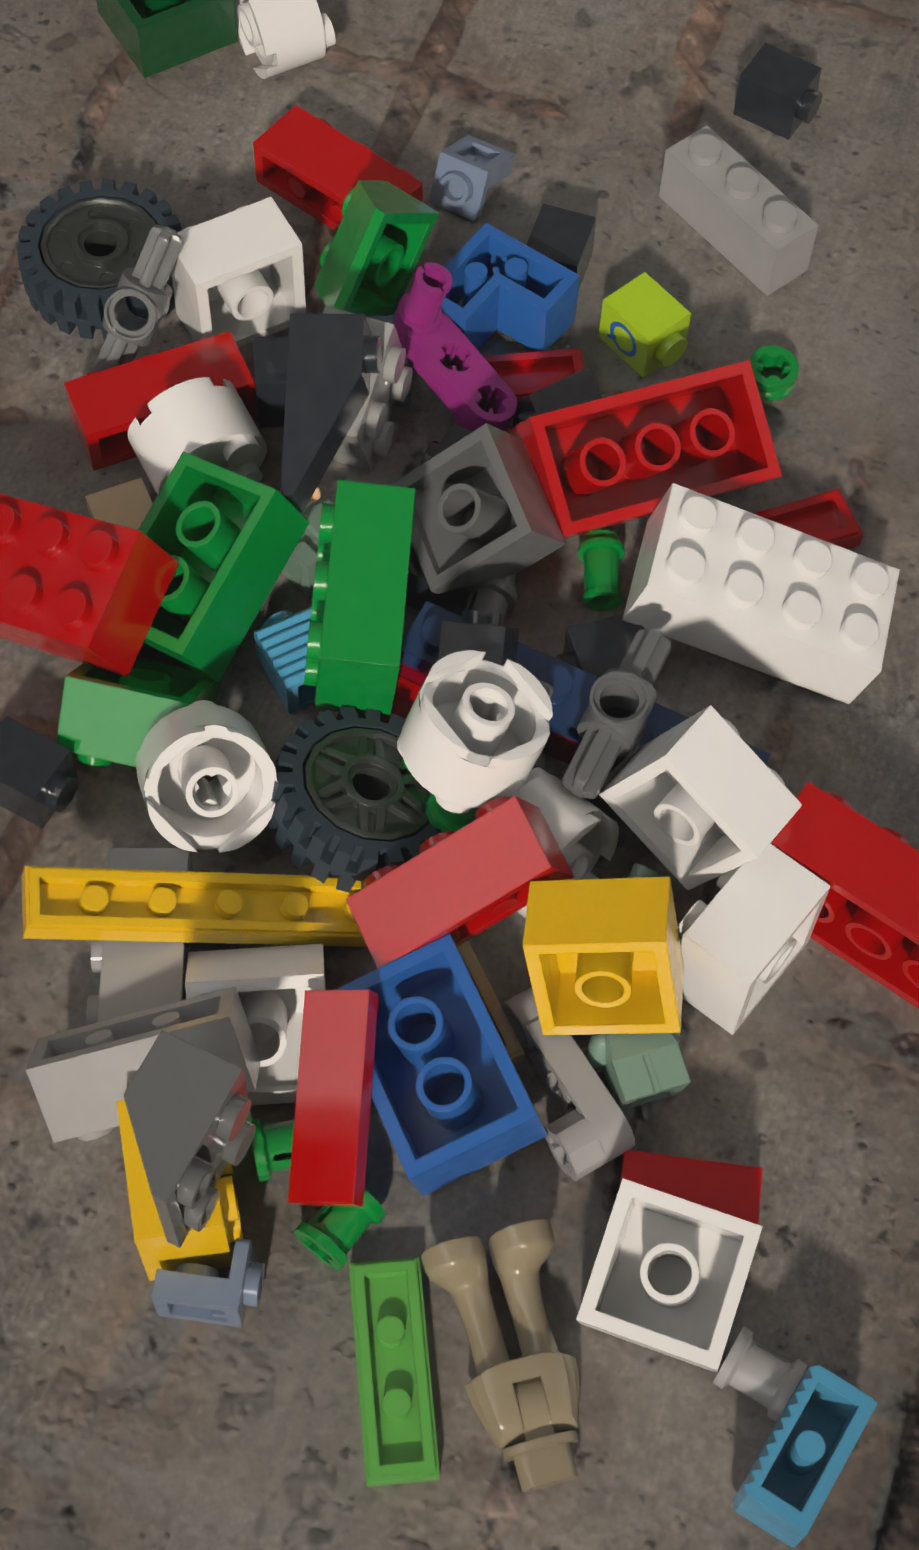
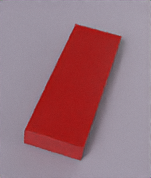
M305 990L288 1203L313 1206L363 1207L379 994L371 990Z

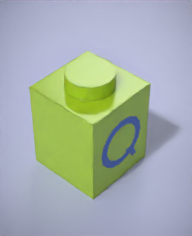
M644 272L603 299L598 337L639 375L645 378L662 365L668 367L674 364L683 355L688 344L687 335L691 312Z

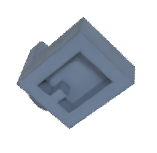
M470 135L463 137L440 151L429 198L430 202L469 220L474 221L482 215L488 189L511 174L515 154Z
M236 1238L229 1279L220 1278V1272L217 1269L197 1263H180L177 1265L176 1271L157 1269L151 1299L158 1316L243 1328L246 1306H259L265 1272L264 1263L254 1262L255 1256L251 1240Z

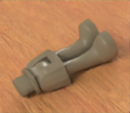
M546 1219L530 1220L508 1226L497 1231L488 1241L493 1266L501 1281L522 1354L520 1358L510 1360L492 1300L487 1259L482 1239L478 1236L456 1238L430 1247L421 1254L424 1271L429 1280L448 1291L459 1310L471 1346L477 1374L474 1379L464 1386L475 1412L493 1443L499 1450L504 1449L502 1451L504 1462L514 1461L522 1492L542 1489L579 1477L570 1446L578 1442L577 1433L574 1431L579 1425V1373L576 1357L560 1353L546 1314L540 1286V1267L554 1251L555 1246L551 1222Z

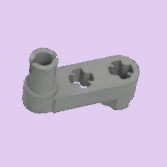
M532 986L504 1001L501 1004L502 1010L507 1016L526 1057L565 1114L544 1127L548 1134L545 1138L551 1153L562 1171L576 1182L635 1146V1138L626 1117L572 1036L542 1034Z

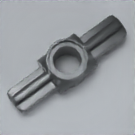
M157 224L152 226L135 267L123 270L115 292L108 298L105 304L102 325L108 333L92 372L102 371L134 361L140 346L145 347L151 344L159 323L169 310L170 297L173 291L167 284V281L183 245V238L174 229ZM126 296H133L142 300L148 309L149 318H140L132 314L127 307Z
M653 628L650 630H639L619 668L607 670L604 675L595 681L591 688L589 705L577 726V731L582 741L562 778L563 786L571 791L572 795L580 799H594L597 797L616 758L629 755L644 736L646 721L658 699V694L653 685L671 651V641L663 637L662 632ZM613 707L622 708L628 711L631 716L614 718L607 715L604 710Z

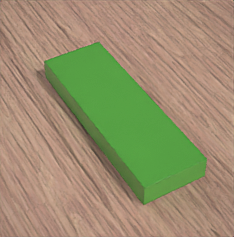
M420 1257L349 1263L366 1487L440 1480Z

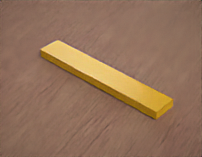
M24 866L21 876L23 939L268 945L323 943V946L367 947L346 901L348 897L361 890V881H356L350 893L336 889L337 876H328L325 882L322 883L309 875Z

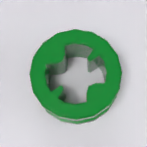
M776 345L763 346L755 350L749 360L761 400L778 401L787 397L793 391L798 377L799 364L796 357L789 350ZM777 369L782 373L781 378L776 375L765 378L761 375L762 370L771 373Z

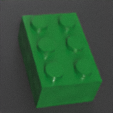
M183 451L138 528L139 531L143 532L179 562L142 647L219 683L310 522L276 489Z
M338 480L335 504L322 503L304 685L316 686L314 709L340 711L341 707L355 706L356 713L364 714L366 708L380 710V716L390 717L400 668L415 488Z

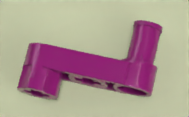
M425 263L423 268L419 266L410 292L400 299L391 324L395 325L402 347L406 349L407 361L453 413L455 424L475 431L487 423L506 432L517 408L516 396L449 316L442 313L441 306L453 284L450 272L437 263ZM446 360L447 366H450L451 362L457 364L461 368V370L456 371L455 365H453L452 369L450 370L442 364V361Z

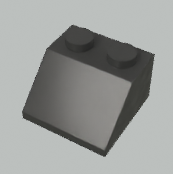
M487 423L390 485L415 488L411 543L432 593L440 594L517 574L566 544L523 440Z

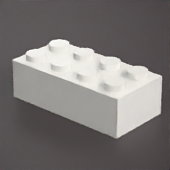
M673 483L647 521L622 620L642 625L648 630L651 628L657 629L662 632V635L850 704L881 672L900 569Z

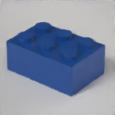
M450 934L336 989L371 990L379 994L371 1097L408 1179L423 1197L548 1136Z

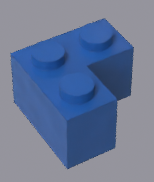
M485 223L444 266L450 272L453 284L441 306L442 313L449 316L477 350L496 330H499L533 351H547L575 321L580 275L488 223Z

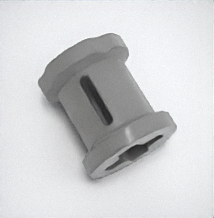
M743 1326L712 1384L720 1389L730 1385L766 1407L767 1417L777 1422L808 1364L799 1358L792 1363L754 1341L753 1331Z

